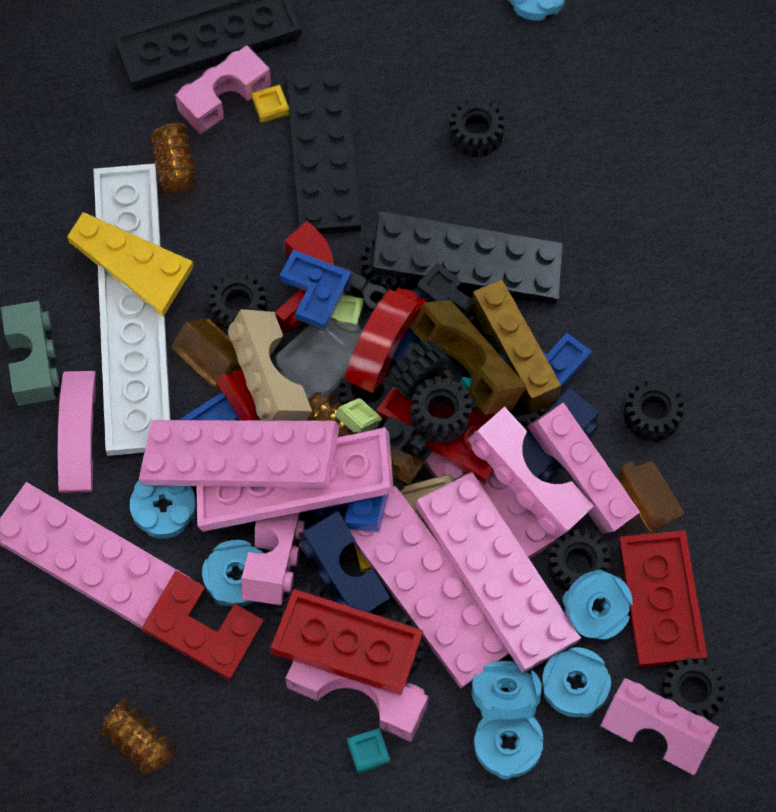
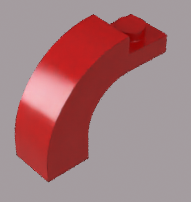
M306 221L284 240L285 253L288 258L294 249L334 265L328 243L321 233L309 222ZM300 289L275 312L280 329L284 334L292 328L296 329L303 324V321L296 319L295 312L306 293L304 290Z
M399 287L395 291L389 289L374 309L359 337L344 380L373 393L386 379L393 355L400 340L414 321L423 303H426L427 300L418 297L416 293Z

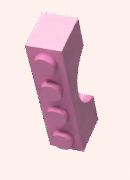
M564 403L552 408L527 426L544 452L555 458L568 471L579 490L594 505L587 513L602 534L617 530L640 513Z
M503 407L475 432L468 441L471 443L474 453L479 458L486 460L494 469L497 479L503 484L508 485L515 492L518 502L524 508L531 510L539 519L542 529L557 539L572 528L594 505L572 481L564 484H550L538 479L531 473L526 466L522 453L523 440L527 431L507 408Z
M293 661L285 678L288 689L316 701H319L327 693L340 688H352L365 693L374 701L378 708L380 729L409 742H412L428 706V696L424 695V690L410 683H406L402 696L296 661Z

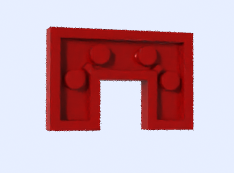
M176 570L143 624L141 631L230 680L264 620L234 603L218 632L189 616L205 586Z

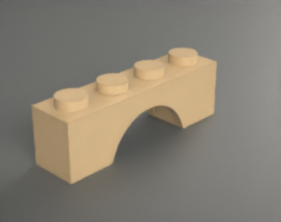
M241 309L230 324L228 335L236 351L238 363L244 373L247 388L251 392L255 403L257 415L261 421H306L312 409L303 386L281 375L270 359L271 354L283 338L275 313Z

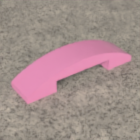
M96 371L63 372L58 418V487L60 493L92 492L93 403H95Z

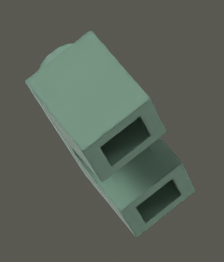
M39 301L1 307L4 334L9 348L25 347L32 350L25 360L9 364L12 392L17 405L56 399L54 387H59L60 382L57 368H51L50 359L56 358L53 340H47L46 331L52 330L49 312L42 311Z

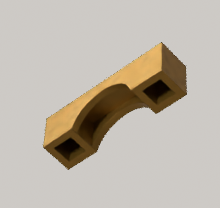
M503 280L473 291L472 300L474 303L472 304V311L484 333L491 335L495 339L510 368L527 386L520 398L528 413L531 414L554 404L559 399L561 384Z
M451 300L423 303L410 326L421 341L431 339L444 353L456 359L466 368L472 379V383L467 390L469 396L485 415L498 413L503 407H506L508 411L513 410L527 387L525 383Z

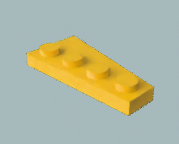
M85 212L81 214L67 236L70 244L95 264L105 268L115 280L125 284L133 291L135 296L143 302L146 301L150 304L155 312L162 317L166 314L194 268L193 261Z

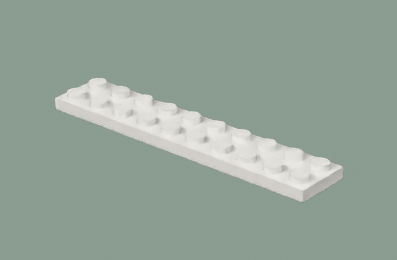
M145 164L94 169L96 218L161 247L156 165ZM99 265L98 281L107 456L144 453L151 420H171L165 315L164 317L160 316L150 304L140 300L130 288L122 282L119 283L110 275V272Z

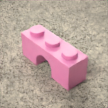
M248 46L239 51H234L218 66L209 68L202 77L191 84H186L175 95L178 111L201 135L224 118L222 102L218 98L219 95L227 91H234L241 94L247 101L251 100V93L271 86L270 69Z
M300 512L256 521L255 547L268 549L271 552L264 554L248 552L242 575L243 600L282 605L285 592L291 593L294 573L290 572L291 566L297 567L300 547L296 546L297 540H302L298 533L304 530L306 526V521L300 520Z
M626 678L615 694L601 724L603 728L630 742L633 741L635 735L641 729L650 728L660 732L668 744L667 752L663 759L695 775L719 726L709 722L706 718L696 715L678 706L672 700L665 699L649 691L643 685L634 683Z

